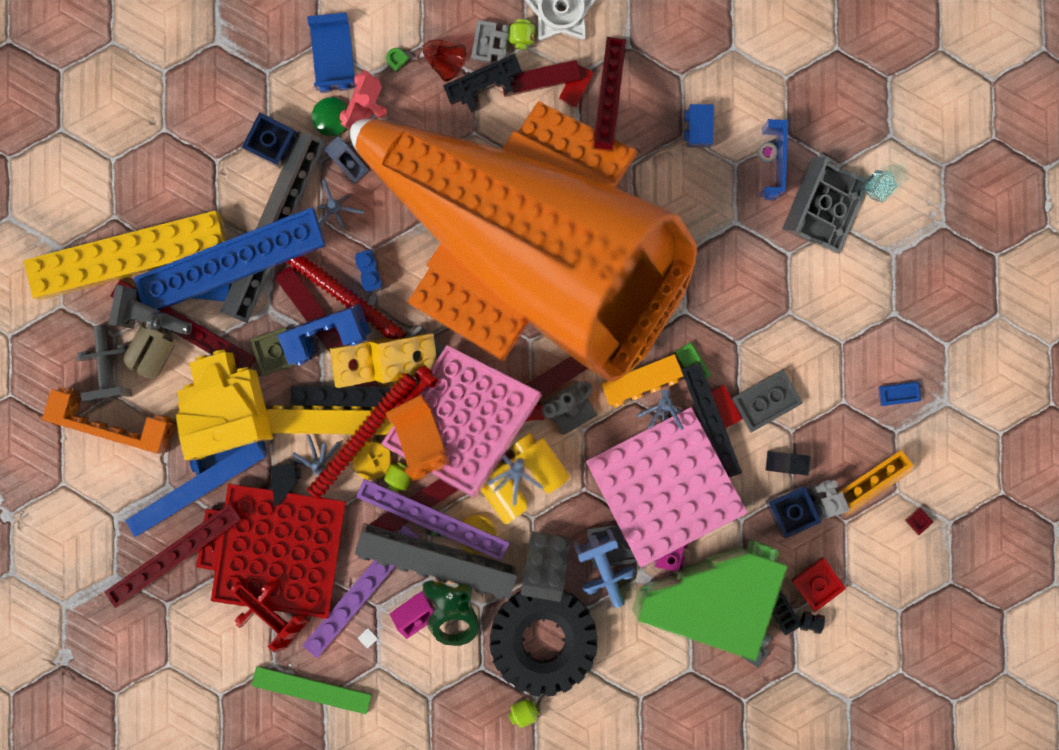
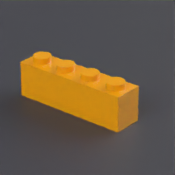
M674 354L631 371L616 381H606L600 385L608 405H614V408L624 405V400L632 397V400L643 397V392L650 390L653 393L661 390V385L665 383L671 386L680 382L679 378L683 377V374Z
M902 450L838 492H843L850 511L846 512L847 516L912 472L914 465Z

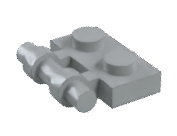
M477 20L471 60L491 63L492 56H496L497 61L507 57L508 51L506 50L510 26L503 25L502 32L496 31L497 23ZM495 39L500 40L499 49L493 48Z
M826 480L820 485L814 484L807 489L809 495L815 498L812 502L820 520L850 511L843 492L836 493L837 482L835 480Z

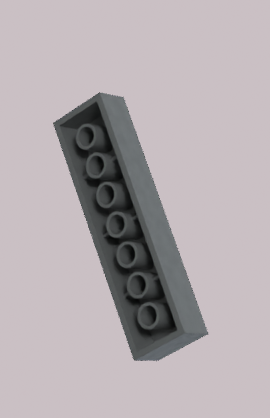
M363 523L355 550V555H358V558L369 561L373 559L378 561L377 563L380 565L397 566L398 570L404 572L409 570L415 571L421 577H428V575L436 577L437 581L443 583L450 581L460 585L466 584L474 588V591L478 593H492L494 597L499 599L511 597L517 578L516 566L367 523Z

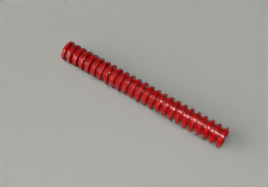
M302 255L286 262L288 265L291 264L292 268H297L296 271H301L303 276L306 275L307 279H311L312 283L316 282V286H321V289L326 290L327 294L330 293L331 297H336L337 301L340 300L342 305H346V308L360 303L367 323H371L370 326L372 327L375 326V329L380 330L381 334L384 333L386 338L390 337V339L395 340L405 338L407 335V331H403L401 326L397 327V323L393 324L392 320H388L386 315L383 316L381 311L377 312L378 309H373V306L371 304L368 305L366 300L362 301V297L358 298V294H353V291L348 290L347 286L344 287L343 283H338V280L333 279L332 275L329 276L327 271L323 272L324 269H319V265H314V262L312 260L309 261L308 257Z
M402 373L403 377L398 378V382L394 383L395 386L391 387V391L386 393L387 396H383V401L378 402L379 405L374 407L375 410L370 412L371 415L366 417L367 420H363V425L358 426L359 429L354 431L355 434L350 436L351 439L346 441L347 444H343V449L340 448L338 450L339 454H335V458L331 459V463L327 464V468H323L324 472H320L319 477L315 478V482L311 483L312 486L307 488L314 498L321 500L322 494L325 495L326 490L330 489V485L334 484V480L338 479L337 476H341V471L346 470L345 467L350 465L349 462L354 460L353 457L358 455L357 452H361V447L364 448L366 446L365 443L370 441L369 438L373 437V433L377 432V428H381V423H385V419H387L386 412L394 409L395 405L401 399H405V395L409 394L408 391L413 389L412 386H416L417 382L411 375Z

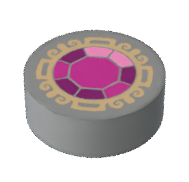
M770 142L763 143L757 151L759 160L764 163L772 162L778 154L777 147Z

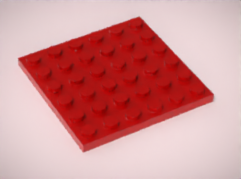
M229 483L225 506L233 502L243 520L220 535L211 601L247 607L232 594V586L239 581L259 598L262 595V587L270 582L271 584L274 583L277 587L265 601V604L273 611L328 619L346 501L324 497L320 500L310 495L290 492L279 505L274 506L273 490Z

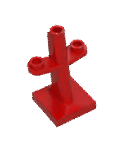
M238 581L231 588L232 594L244 603L249 610L245 614L242 612L235 619L236 626L238 628L243 627L256 614L277 634L268 648L272 652L285 650L310 619L307 616L299 615L286 622L267 606L265 601L277 587L274 583H266L261 589L262 595L258 598Z

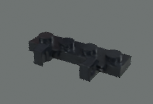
M514 53L443 85L451 105L461 101L463 105L467 103L471 112L479 110L474 99L478 97L477 93L497 85L498 87L503 86L505 94L509 97L515 94L511 83L515 82L513 77L522 74L523 71Z

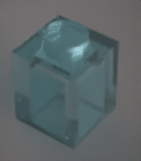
M875 170L861 188L872 200L884 203L898 184L894 180V175L889 171Z

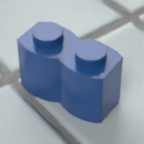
M370 250L356 253L355 261L361 272L363 288L368 293L383 290V279L377 271L378 261L376 256Z

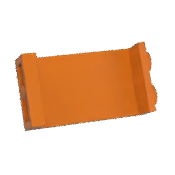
M421 395L386 412L387 419L395 426L408 465L405 473L411 479H422L426 474L434 470H440L450 463L430 405Z

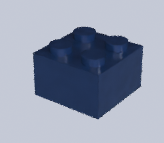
M259 112L242 148L246 152L281 169L297 132Z
M799 485L765 500L779 534L783 538H788L821 523L807 488L804 485Z

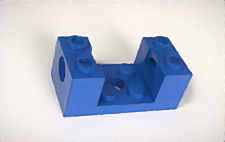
M360 303L278 334L277 336L288 364L295 363L296 366H299L313 359L312 355L317 353L311 335L321 331L322 327L325 331L336 326L343 345L350 343L352 347L367 340L366 336L371 331Z

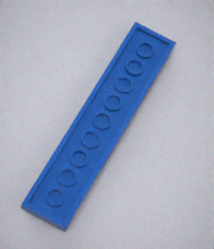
M311 207L134 277L140 302L160 311L325 247L326 244L315 209Z

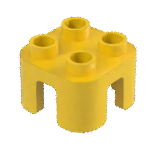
M528 433L510 446L515 453V456L510 459L512 463H515L517 458L524 459L523 467L531 471L535 479L544 486L543 490L546 493H552L571 478L543 437L536 441L532 434ZM500 459L482 487L481 492L503 523L507 524L526 511L527 500L518 489L517 503L515 506L512 505L514 489L512 479L496 493L493 492V489L504 478L488 485V481L510 468L506 462L503 464Z

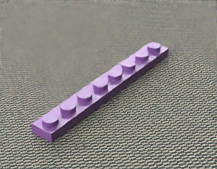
M367 479L363 480L356 496L361 500L502 561L510 543Z
M404 525L398 532L419 538L407 525ZM374 560L329 613V618L322 621L302 646L318 658L395 567L394 565L383 566Z

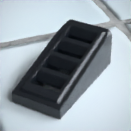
M780 589L777 599L781 598L782 601L774 605L772 615L782 633L787 635L800 628L802 624ZM785 605L786 608L776 613V609ZM789 612V616L780 620L779 617ZM793 619L794 623L786 627L784 626L785 623Z

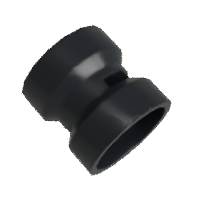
M804 611L800 621L802 624L800 630H811L815 634L820 635L824 628L825 616L821 614L813 615L811 612Z

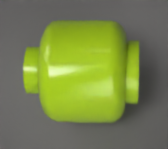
M517 19L515 23L511 24L509 42L515 45L516 49L526 50L527 46L534 44L535 26L531 24V21Z
M400 462L390 465L384 477L385 482L389 484L387 488L397 493L399 489L403 491L408 489L412 479L405 473V469L408 468L407 465Z
M528 699L512 704L510 708L511 713L508 714L513 725L517 724L519 728L535 723L539 715L534 701H529Z

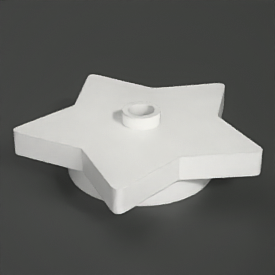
M524 0L538 16L539 42L559 34L582 41L585 40L584 16L596 0ZM563 7L565 11H558L557 9Z

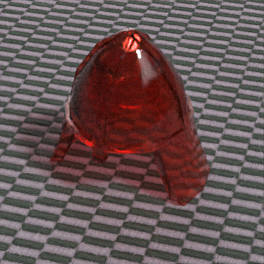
M435 39L426 42L422 46L426 62L445 82L452 80L459 73L465 62L466 47L463 44Z

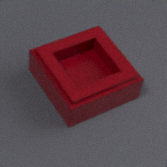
M920 507L904 520L917 535L922 534L933 523Z

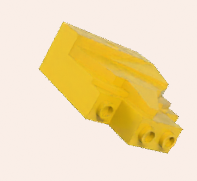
M225 350L215 351L213 356L209 357L207 355L198 356L195 358L196 361L189 363L194 383L184 385V389L177 391L180 411L176 414L184 460H203L209 455L261 440L273 439L256 370H249L248 367L237 369L233 353L225 352Z

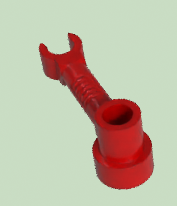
M421 366L416 371L415 378L420 383L405 399L398 402L394 408L418 397L427 386L434 388L438 384V378L432 374V371L427 366Z

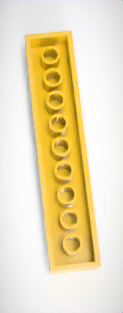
M211 211L25 259L23 262L32 298L44 300L149 272L225 242L227 238L221 214L217 211Z

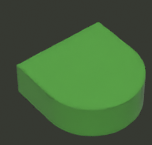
M392 48L386 55L388 65L395 72L399 71L410 60L400 48Z

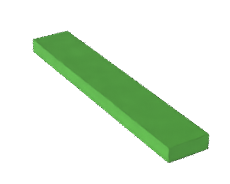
M256 666L251 685L366 715L372 696L370 693L261 666Z

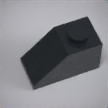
M767 451L765 471L809 476L811 456Z
M297 463L271 466L274 506L279 505L286 495L296 487L299 479L302 478L301 467H297Z

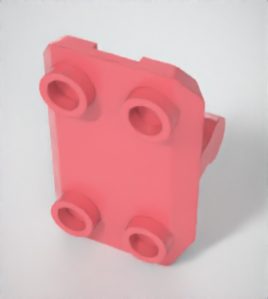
M362 70L361 74L358 73L355 76V90L347 110H343L340 114L341 125L348 130L351 129V125L356 121L369 119L371 114H375L379 118H383L387 114V109L384 106L376 104L382 88L379 79L372 76L366 70Z

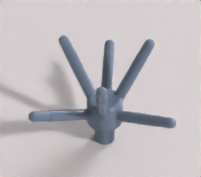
M322 180L328 201L324 205H318L317 209H327L328 211L319 222L320 228L331 213L335 214L342 229L345 228V225L338 213L340 210L365 213L361 209L341 206L340 203L348 199L350 195L347 194L338 200L333 199L326 180Z
M662 390V399H659L657 405L637 415L642 417L657 410L648 426L649 429L653 427L661 411L663 412L662 422L666 420L667 412L670 411L680 430H684L681 421L675 413L679 414L683 411L672 405V399H669V390Z
M307 434L314 459L310 462L293 452L292 455L297 459L290 458L289 461L311 467L314 474H318L319 477V473L324 472L325 462L337 449L340 442H337L326 456V442H323L320 458H318L311 436Z
M505 454L502 458L510 466L509 470L488 481V485H491L504 478L493 489V492L496 493L510 479H513V506L517 503L518 483L521 482V476L540 489L544 488L542 484L524 473V459L517 458L516 462L512 463Z

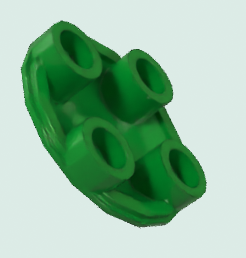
M335 97L320 100L312 111L314 127L322 135L336 136L347 130V128L341 125L340 114L343 110H347L348 106L342 100Z

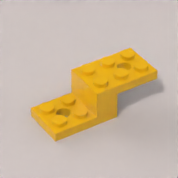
M434 333L395 340L380 338L365 341L352 347L349 344L330 348L336 388L371 381L381 383L398 381L399 377H403V372L415 377L416 371L421 366L425 365L431 370L437 361ZM418 350L420 352V359L414 361L413 353ZM355 359L357 366L355 369L350 370L348 367L349 361Z

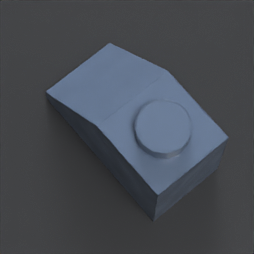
M338 136L324 148L325 152L354 183L369 171Z

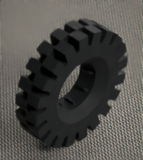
M563 589L560 602L523 596L521 592H516L505 604L503 603L494 618L490 633V652L497 671H500L502 678L508 684H513L515 689L523 693L524 691L530 692L532 696L540 697V694H547V697L555 696L557 692L563 691L565 693L571 690L574 684H579L585 678L587 671L590 672L594 664V657L597 654V630L587 607L580 602L579 598L572 593L566 592L565 589ZM543 619V622H545V619L551 620L557 624V628L560 626L563 630L565 638H562V642H565L562 651L556 653V657L549 660L544 658L538 660L531 657V653H527L522 644L525 641V638H522L523 633L527 627H531V623Z

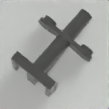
M116 285L109 325L134 329L135 320L146 322L151 330L162 327L170 334L178 332L189 335L191 333V323L139 302L140 298L137 289Z
M106 325L94 326L96 353L90 354V351L77 353L76 361L96 359L99 390L81 393V400L98 403L97 399L116 400L117 395L133 397L131 389L121 386L115 387L111 356L125 354L129 346L119 345L116 346L117 350H110Z
M577 381L544 401L541 408L543 416L554 418L563 435L597 416L596 411L588 400L593 391L591 384L587 381L580 383Z

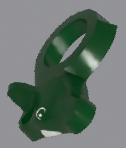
M434 580L424 582L422 586L424 595L431 598L438 606L428 618V630L437 641L444 645L461 646L471 642L478 633V618L470 602L472 588L466 584L442 583ZM455 619L463 620L469 625L468 629L464 632L453 635L447 634L440 629L444 622Z

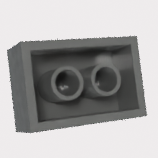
M532 531L521 595L556 602L561 601L571 538Z

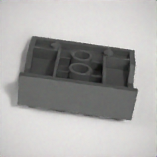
M812 157L782 229L798 238L840 254L869 181L853 172L840 169L829 163L828 158Z

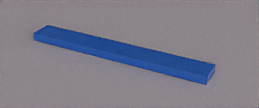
M259 442L248 444L126 519L125 522L134 537H137L266 458L267 455Z

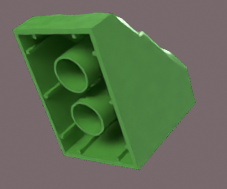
M750 539L747 549L739 546L709 555L704 561L684 566L679 569V572L674 571L672 575L645 583L643 587L639 588L632 611L638 622L756 661L787 566L777 560L779 550Z

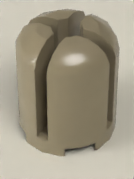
M142 322L124 355V363L130 370H136L137 374L153 378L161 373L179 339L172 340V334L161 328L151 330L146 326V322Z

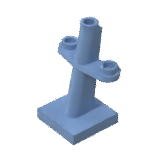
M609 528L606 529L607 536L597 539L594 534L588 537L590 542L582 546H578L577 542L573 544L580 562L594 557L602 579L583 585L584 592L593 594L598 591V588L606 586L613 606L618 608L623 606L625 602L617 581L623 578L630 579L634 577L635 568L634 566H628L613 574L605 552L618 548V545Z

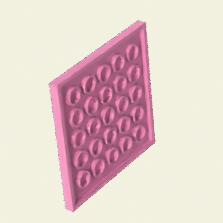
M447 345L431 368L432 374L439 380L438 384L434 388L427 386L419 394L430 405L450 461L442 469L434 470L430 473L476 498L542 395L525 384ZM393 425L381 444L405 458L395 426Z
M691 407L677 414L684 430H680L675 419L671 417L586 461L640 568L747 514L742 501Z

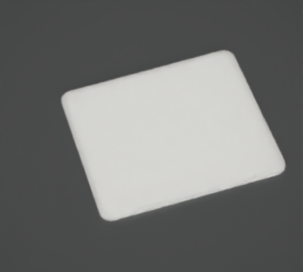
M368 628L358 637V640L366 648H369L378 639Z

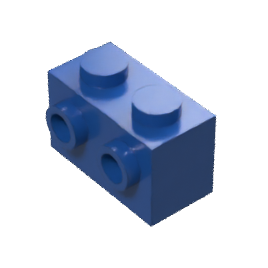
M690 104L684 114V121L688 122V129L684 130V141H687V147H711L713 145L714 104Z

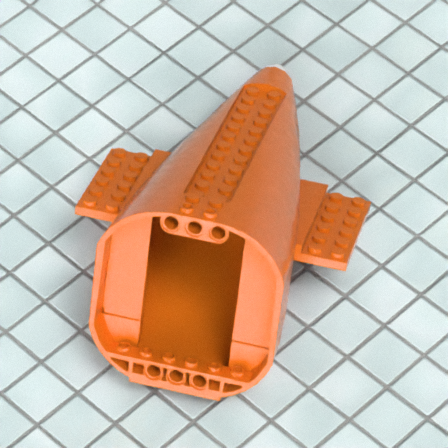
M540 101L536 103L519 131H513L502 150L446 134L377 119H361L351 125L350 138L358 154L440 242L437 250L426 265L429 268L407 303L502 361L505 360L527 324L530 323L546 338L607 381H616L624 377L641 360H644L684 297L696 262L697 244L678 214L615 188L637 155L635 149L617 140L614 142L613 152L593 149L595 129Z

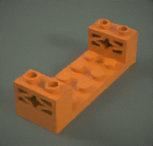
M58 387V390H50L42 417L43 421L152 453H167L176 424L170 421L171 417L164 415L147 417L143 433H126L127 429L117 426L107 427V423L100 421L88 422L89 418L76 416L81 401V395L76 394L77 390L68 387Z

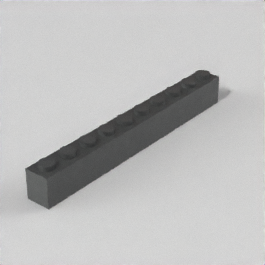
M298 131L256 229L295 214L326 142L311 134ZM271 268L233 282L220 312L248 323Z

